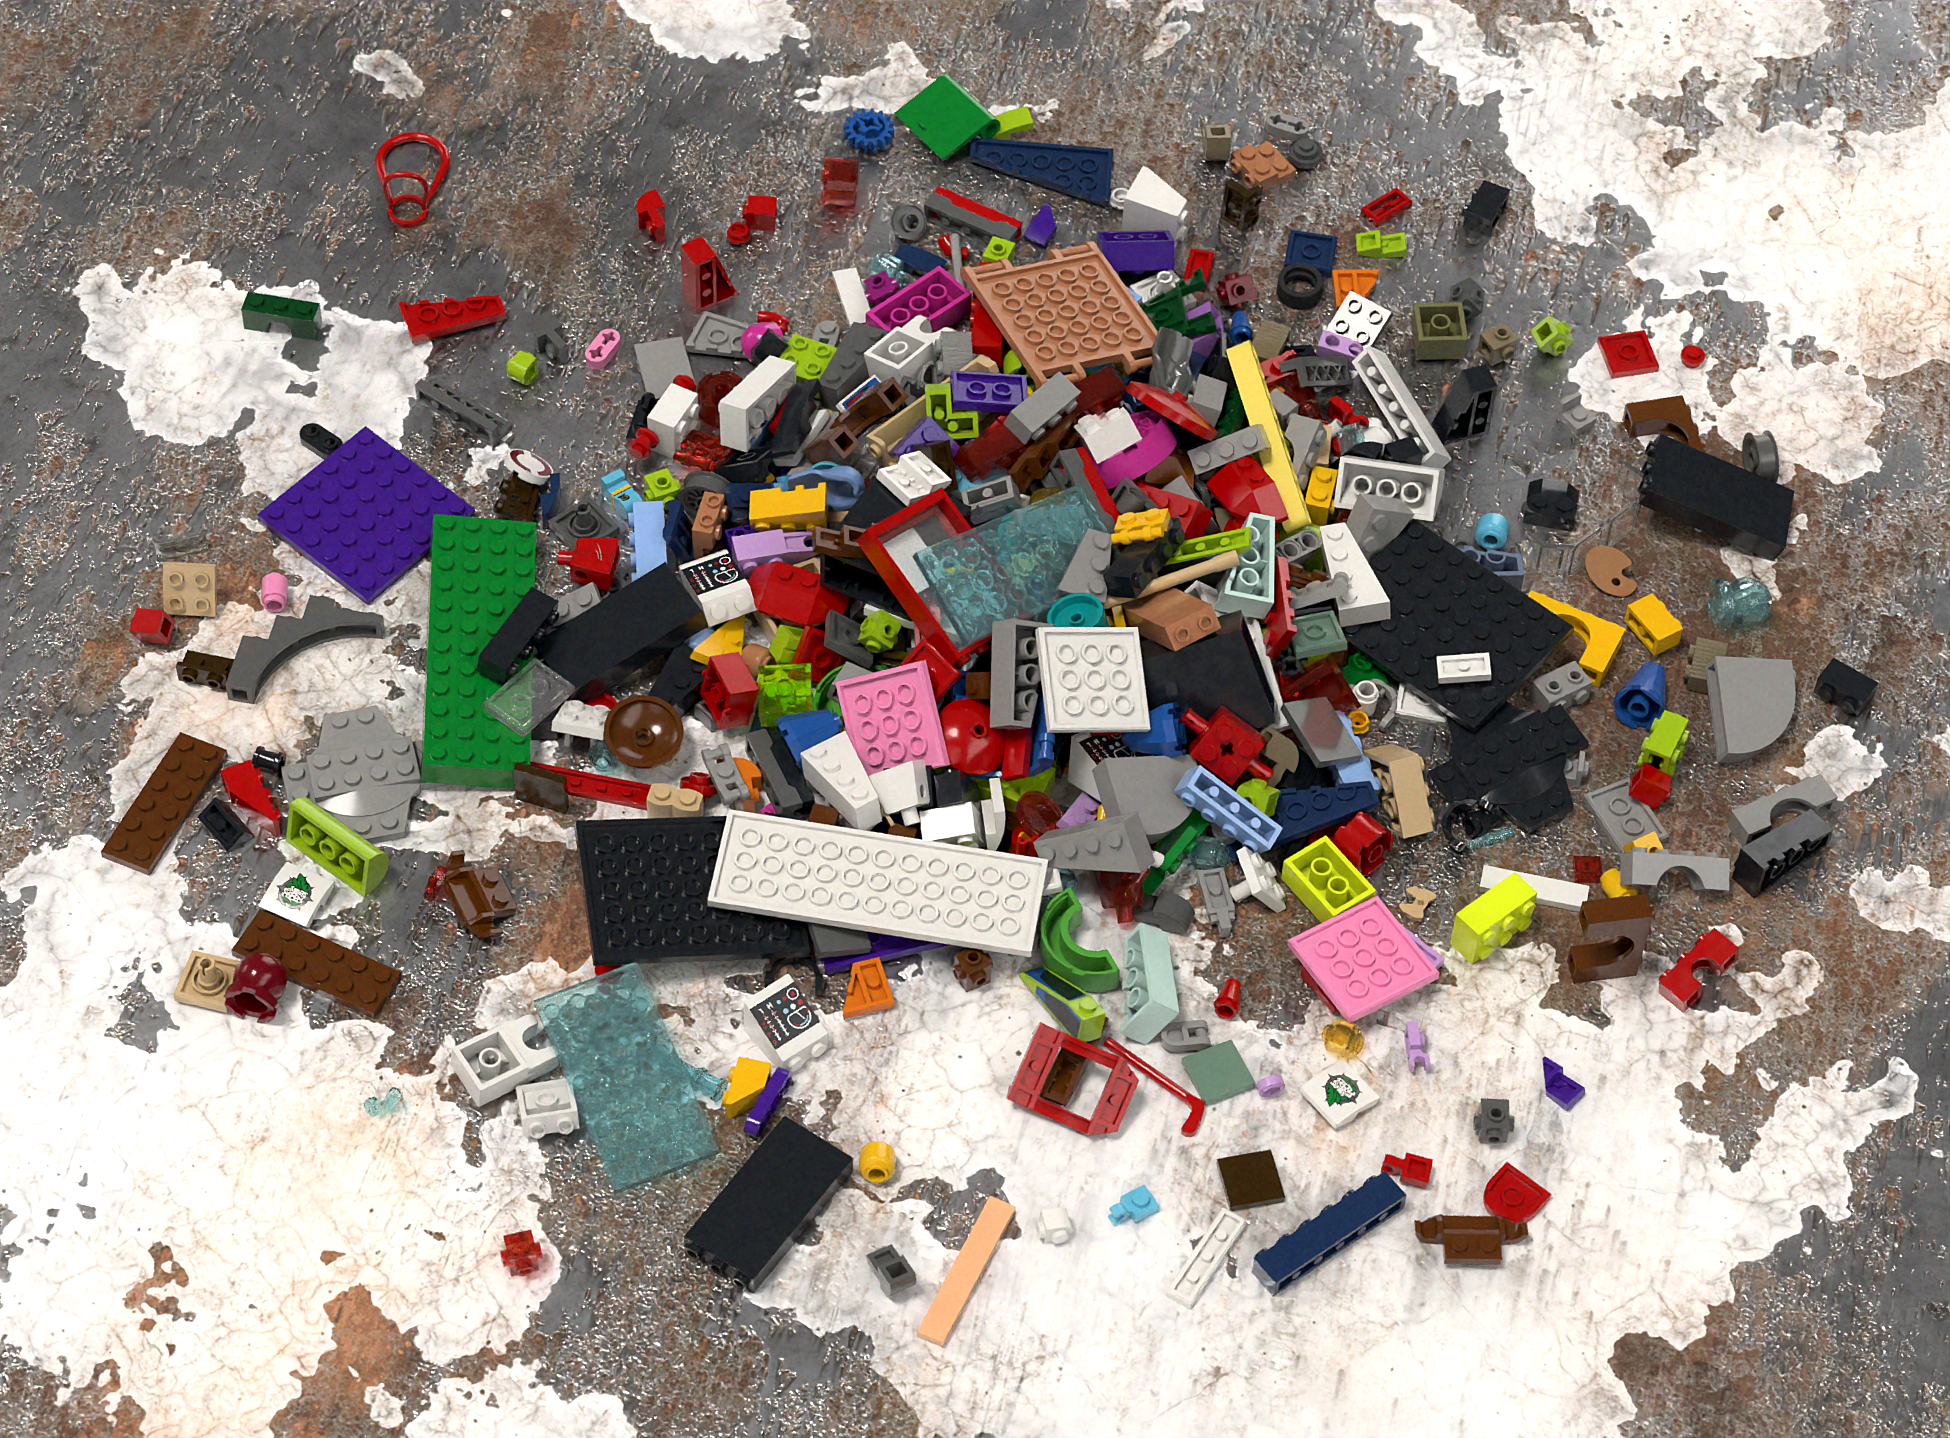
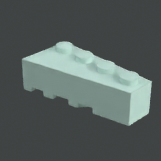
M1250 512L1241 528L1251 527L1252 529L1251 549L1238 555L1240 565L1227 569L1214 610L1227 613L1242 610L1243 616L1264 620L1274 604L1275 517Z
M1141 922L1125 938L1124 968L1128 972L1123 980L1122 990L1127 993L1126 1002L1121 1004V1014L1125 1015V1023L1120 1025V1034L1147 1045L1170 1021L1177 1017L1179 1007L1168 936L1166 933Z

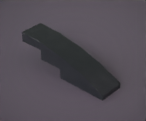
M818 378L797 382L789 394L775 432L771 452L773 458L795 454L812 430L809 419L817 408L814 397L822 387Z

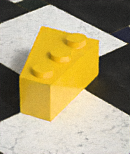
M826 482L818 483V488L805 489L804 485H798L795 487V491L782 492L781 488L750 491L749 522L751 529H755L758 532L782 529L786 533L795 532L796 530L813 532L815 526L828 529L829 501Z

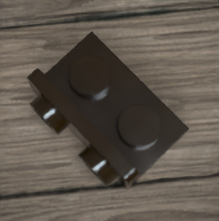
M1230 179L1225 183L1220 217L1241 232L1249 226L1255 225L1259 219L1258 212L1262 201L1263 187L1258 184L1252 190H1248L1235 180Z
M513 471L508 479L504 478L499 486L498 492L501 493V496L496 501L493 512L496 513L495 519L502 520L505 517L513 521L531 522L540 485L531 484L518 477L519 473Z
M187 650L183 662L178 661L176 664L178 680L187 684H199L212 689L226 690V682L234 659Z

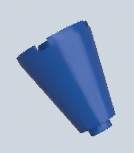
M1656 662L1644 663L1614 697L1613 704L1616 717L1630 728L1637 729L1639 726L1651 729L1654 719H1660L1665 710L1666 671L1660 664Z

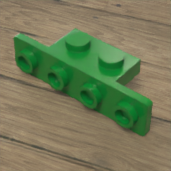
M1193 807L1188 817L1169 835L1163 838L1154 849L1164 855V861L1158 868L1151 865L1149 870L1143 875L1140 880L1142 894L1152 895L1169 874L1173 875L1182 864L1180 860L1186 853L1190 855L1198 845L1197 839L1211 822L1205 820L1201 816V812ZM1129 879L1127 885L1130 888L1134 887V891L1139 894V883L1131 881L1130 884Z

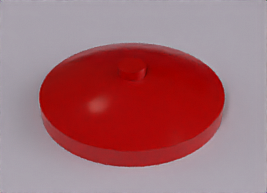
M1130 381L1126 391L1173 422L1211 442L1216 437L1218 432L1199 411L1187 403L1188 397L1175 390L1172 394L1156 386Z

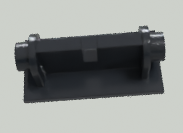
M647 392L642 396L641 400H638L626 439H637L636 431L641 427L648 428L647 417L657 404L653 393Z

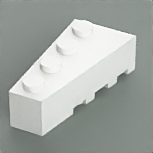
M770 355L747 375L742 382L734 387L728 395L720 400L718 412L720 413L721 445L748 452L751 447L749 442L752 437L758 438L762 432L760 426L765 420H771L774 416L776 404L782 405L796 384L795 362Z
M846 731L800 753L804 777L855 829L866 830L882 821L879 798Z

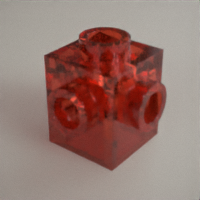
M531 1229L504 1235L505 1249L500 1250L503 1267H509L511 1277L517 1275L527 1276L534 1271H539L538 1259H542L543 1256L540 1243H534Z

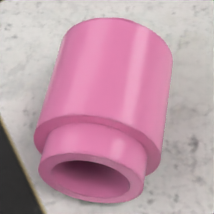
M270 573L262 578L261 602L267 611L279 612L283 610L287 604L288 580L280 573Z

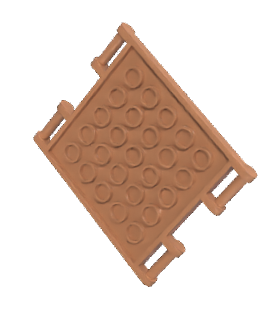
M1087 241L1084 245L1060 250L1057 248L1049 249L1047 251L1048 261L1013 267L1007 258L999 259L996 263L976 267L963 266L960 268L962 280L967 281L1034 380L1036 389L1049 380L1046 377L1055 375L1059 371L1061 373L1071 372L1072 374L1064 376L1072 384L1082 385L1087 382L1085 368L1122 361L1125 372L1132 374L1136 373L1139 369L1153 366L1152 357L1138 360L1134 358L1152 354V346L1158 331L1094 241Z

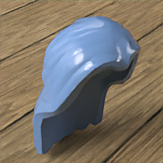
M850 466L805 470L787 478V491H795V487L798 485H804L805 489L818 488V483L826 482L829 501L828 509L834 512L853 507L866 490L864 478L859 471Z

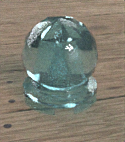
M1742 577L1735 579L1730 584L1727 579L1718 578L1713 579L1709 585V590H1713V600L1708 601L1709 615L1712 624H1718L1717 630L1728 629L1732 623L1739 627L1749 628L1763 622L1771 611L1772 595L1768 587L1757 578Z

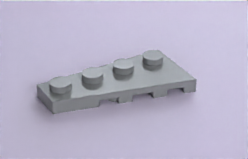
M704 311L685 345L686 352L747 358L741 347V336L751 325ZM783 335V338L789 342L790 337Z

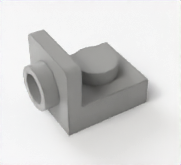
M1579 391L1562 398L1557 417L1576 436L1594 426L1596 418L1580 403L1582 394Z
M1580 751L1578 759H1566L1564 775L1567 784L1580 786L1581 778L1587 777L1589 762L1584 761L1585 751Z

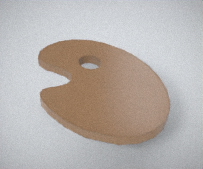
M1603 545L1595 546L1587 552L1584 561L1586 572L1590 580L1600 590L1618 597L1629 595L1636 589L1637 583L1622 575V569L1632 564L1631 560L1624 553L1614 547ZM1612 579H1618L1620 584L1618 586L1613 585Z

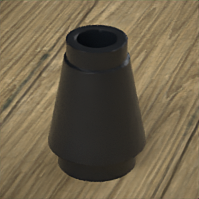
M1496 807L1497 810L1493 815L1483 810L1468 812L1462 820L1464 831L1471 837H1480L1502 820L1500 809Z

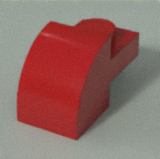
M654 189L643 194L637 202V226L639 230L646 228L648 235H652L656 243L666 241L664 223L666 222L665 204L658 191Z

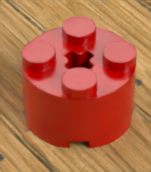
M1363 811L1358 812L1347 826L1339 827L1334 835V838L1337 840L1335 846L1364 876L1373 873L1385 861V858L1382 857L1386 849L1390 852L1394 843L1393 833Z

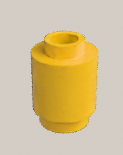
M1617 868L1609 869L1600 877L1601 888L1608 898L1637 895V890L1634 887L1620 886V871Z

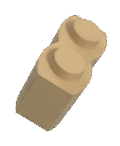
M663 783L651 785L647 796L648 818L703 817V795L698 791L692 789L677 790L675 787Z

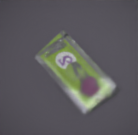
M205 533L154 543L158 562L208 551Z

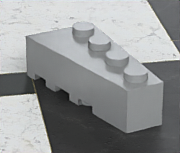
M1019 619L992 622L990 728L1005 730L1031 728L1038 697L1036 688L1038 682L1041 681L1035 630L1038 627H1054V624Z

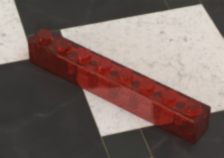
M1108 365L1073 384L1081 393L1076 399L1078 405L1070 413L1075 414L1077 422L1086 415L1093 416L1096 414L1099 416L1104 412L1105 408L1109 406L1114 408L1123 401L1124 398L1122 396L1127 386L1113 368ZM1064 412L1061 416L1064 418L1068 414ZM1002 423L961 446L953 461L970 483L979 478L985 480L994 472V469L999 468L1002 470L1009 466L1013 459L1019 458L1031 446L1034 440L1031 439L1027 444H1024Z

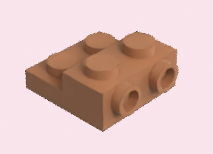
M1269 141L1256 147L1248 144L1231 153L1229 162L1231 170L1243 179L1248 188L1253 189L1258 184L1262 186V193L1296 176V169Z
M704 492L692 527L694 560L711 554L715 541L721 538L722 520H727L729 512L728 506L725 505V495Z

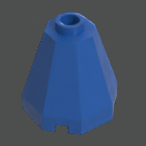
M1178 702L1163 704L1150 711L1151 729L1148 732H1122L1123 745L1128 746L1129 750L1134 752L1167 757L1186 755L1187 749H1182V744H1187L1185 724L1180 722L1183 714L1175 710V708L1179 707Z
M829 709L784 715L775 720L801 771L803 767L800 753L841 733L840 728L844 727L837 712L832 714Z

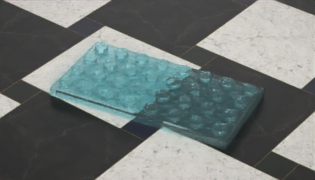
M1078 484L922 549L912 557L966 647L991 636L992 622L1006 619L1028 620L1050 610L1054 603L1060 598L1065 597L1054 594L1060 584L1084 532L1088 528L1107 534L1109 532L1083 488ZM1113 543L1111 545L1109 567L1121 554L1116 544Z
M637 962L534 1000V1006L567 1084L575 1098L578 1110L614 1195L719 1154V1148Z

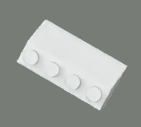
M1348 455L1342 456L1339 462L1334 507L1352 510L1359 493L1401 499L1415 514L1412 517L1413 519L1434 521L1442 495L1445 469Z

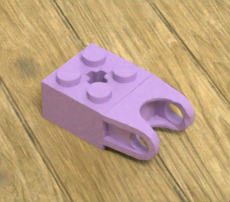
M782 529L732 537V559L746 581L749 580L754 567L777 560L795 565L816 557L820 563V557L816 555L818 553L813 552V547L804 545L805 541L812 539V531L783 533Z

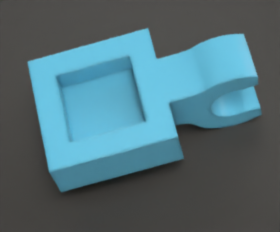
M1142 1185L1122 1195L1120 1203L1114 1204L1109 1208L1112 1214L1108 1215V1218L1113 1225H1117L1129 1217L1132 1218L1134 1223H1137L1158 1212L1160 1205L1147 1187Z

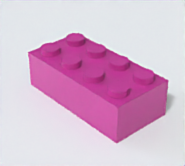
M939 265L866 312L865 325L891 332L897 326L902 328L914 317L921 315L930 319L932 333L944 327L952 326L971 313L972 293Z

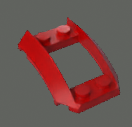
M1039 1022L1032 1033L1033 1036L1011 1086L1009 1085L1006 1099L1090 1136L1117 1132L1139 1082L1135 1073L1130 1069L1124 1058ZM1060 1047L1112 1069L1090 1120L1038 1098Z

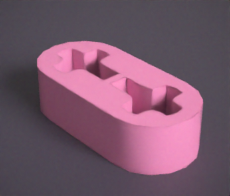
M602 330L586 349V365L594 370L604 368L619 350L620 334L616 330Z

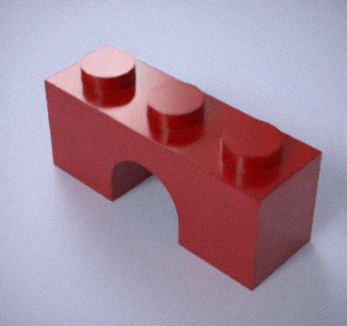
M1713 928L1708 934L1704 932L1697 939L1696 946L1690 952L1688 950L1683 952L1677 960L1678 964L1672 970L1666 969L1659 977V994L1682 1013L1702 995V984L1693 976L1695 971L1706 968L1712 970L1720 977L1738 959L1739 947L1716 928Z

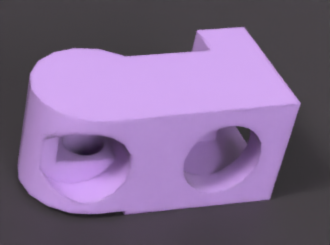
M1323 330L1315 353L1318 356H1346L1349 369L1351 370L1355 369L1352 361L1364 351V348L1360 343L1350 338Z

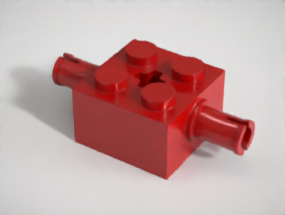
M1221 705L1208 722L1192 711L1191 708L1186 710L1187 714L1182 715L1180 722L1198 734L1189 745V754L1231 786L1242 772L1246 770L1256 778L1266 782L1268 781L1267 777L1271 778L1274 770L1256 758V755L1265 745L1264 736L1226 707ZM1229 743L1232 744V747H1226V748L1222 747V744H1224V745H1228Z

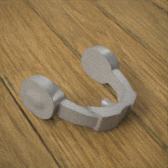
M1373 678L1366 681L1373 682L1379 690V696L1381 697L1385 694L1390 701V710L1378 726V729L1384 732L1395 719L1394 711L1397 705V694L1384 681ZM1350 684L1343 692L1340 699L1342 703L1346 704L1351 700L1353 689L1356 685Z

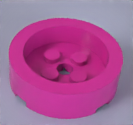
M1144 410L1131 414L1130 417L1142 439L1099 464L1091 457L1099 476L1103 479L1106 489L1117 487L1122 478L1133 480L1160 464L1174 450L1177 440L1162 414L1155 410Z

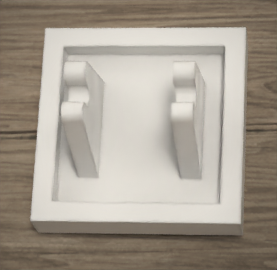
M578 700L565 701L552 721L551 731L565 733L564 746L570 747L573 742L574 735L590 738V751L595 752L599 746V740L604 739V724L611 709L604 705H585Z

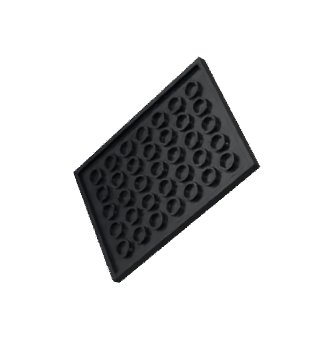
M1415 519L1369 563L1390 600V619L1341 627L1345 638L1350 639V648L1472 733H1475L1574 633V626ZM1332 599L1328 604L1331 605V608L1334 611V614L1337 618L1334 602ZM1489 653L1491 680L1439 684L1437 656Z
M771 814V815H769V816H776V817L788 818L787 814ZM727 816L575 821L574 830L593 966L809 957L810 946L805 921L708 906L707 900Z

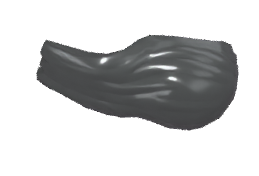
M1160 327L1152 346L1153 366L1149 376V385L1156 386L1172 394L1177 390L1185 396L1188 395L1193 381L1189 368V360L1194 344L1191 339L1186 336L1182 337V333L1174 329Z

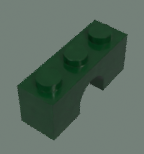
M248 291L241 308L244 329L268 333L272 322H280L289 327L292 337L316 341L322 325L320 303Z

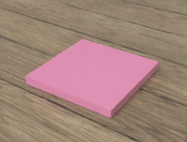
M926 660L835 682L847 735L868 777L883 771L884 768H893L915 760H924L925 765H932L933 768L950 765Z
M1378 896L1289 939L1287 944L1349 1024L1439 979L1440 973Z

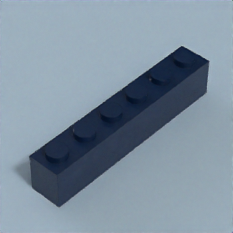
M1385 1171L1378 1176L1373 1175L1369 1177L1362 1187L1356 1191H1348L1341 1201L1335 1205H1327L1317 1217L1312 1220L1307 1219L1303 1221L1298 1229L1290 1235L1288 1233L1282 1235L1271 1248L1260 1250L1254 1256L1252 1273L1274 1297L1404 1209L1405 1192Z

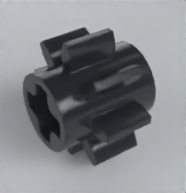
M1289 644L1287 650H1282L1278 654L1282 659H1277L1275 666H1281L1282 676L1286 673L1294 679L1296 673H1305V667L1302 664L1308 663V657L1296 659ZM1293 659L1296 660V662H1294V661L1291 662V663H1288V662H1287V660H1288V661H1292Z

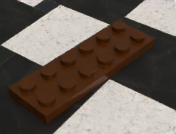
M180 732L101 850L102 858L150 876L228 757L227 750Z
M262 910L258 911L231 950L232 956L240 960L253 952L272 954L280 959L287 971V981L372 1019H375L402 979L401 972Z

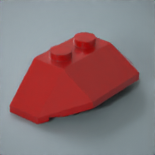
M1251 455L1242 457L1217 469L1206 483V488L1232 516L1243 520L1247 519L1250 512L1275 517V525L1289 520L1275 481Z
M778 560L754 567L748 580L754 599L753 602L759 613L805 627V625L811 627L824 625L826 614L830 609L844 615L851 601L849 596L821 586L820 574Z

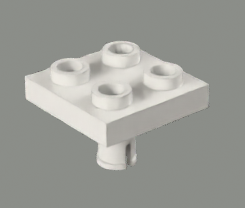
M1173 270L1161 271L1152 277L1131 285L1130 289L1142 296L1143 304L1160 292L1166 294L1174 289L1175 283L1180 279ZM1192 294L1183 297L1186 310L1196 307L1197 300Z
M1247 847L1236 851L1246 880L1230 888V893L1234 900L1239 903L1248 896L1253 895L1276 913L1286 909L1283 901L1285 893L1275 880L1274 876L1277 873L1274 866L1269 861L1265 862L1257 852L1253 853Z

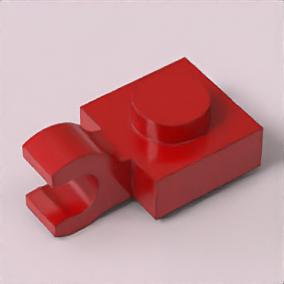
M1337 395L1329 400L1327 416L1333 421L1335 419L1342 422L1341 428L1344 430L1349 428L1351 433L1356 436L1360 434V427L1357 425L1368 429V418L1362 415H1354V409L1348 402L1343 401Z
M1407 1152L1404 1159L1385 1154L1381 1173L1385 1171L1388 1175L1400 1174V1182L1427 1188L1433 1159Z

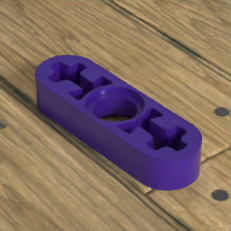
M781 1067L775 1070L746 1120L744 1133L755 1138L762 1134L791 1083L793 1076L791 1071Z

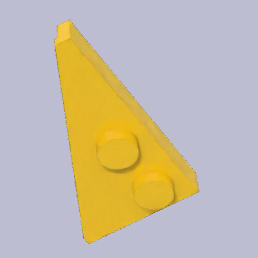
M745 614L726 622L693 650L690 658L708 665L710 656L739 652L742 655Z

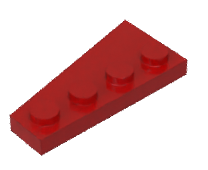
M499 295L467 297L464 301L446 298L444 302L429 303V300H419V304H407L406 301L398 302V309L412 343L507 319L506 310Z
M1277 556L1274 560V604L1264 618L1266 632L1263 643L1266 645V656L1273 658L1277 657L1297 633L1296 625L1291 624L1295 613L1294 609L1289 608L1292 600V591L1287 590L1290 583L1287 558Z

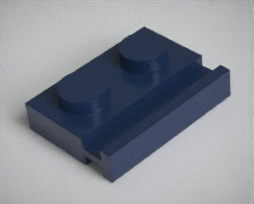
M729 483L724 486L729 511H732L733 515L731 518L732 522L749 521L750 491L772 489L771 483Z

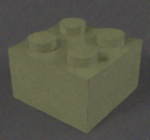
M1462 302L1414 303L1410 324L1416 360L1464 359L1468 336Z

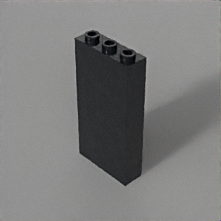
M1661 433L1654 441L1648 443L1645 449L1647 459L1641 470L1644 476L1638 487V493H1640L1638 504L1772 561L1786 548L1794 490Z
M664 562L545 635L540 644L536 642L534 645L538 652L534 656L542 668L547 666L549 669L546 671L549 679H557V683L561 686L558 688V691L565 701L578 700L584 704L709 625L702 610L667 563Z
M784 1116L684 1235L686 1253L692 1259H700L708 1264L710 1269L716 1274H723L730 1278L738 1288L742 1290L747 1289L754 1294L853 1173V1157Z

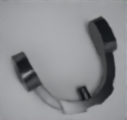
M1480 797L1477 800L1465 799L1455 801L1449 806L1441 820L1443 832L1449 839L1448 844L1465 855L1469 848L1453 837L1451 834V824L1453 819H1459L1457 814L1460 811L1469 807H1476L1493 815L1497 808Z
M810 956L779 958L773 963L770 970H766L764 978L765 988L774 983V978L779 968L781 969L789 964H793L794 968H798V964L803 965L813 972L815 995L822 996L824 988L823 973L819 972L818 966Z

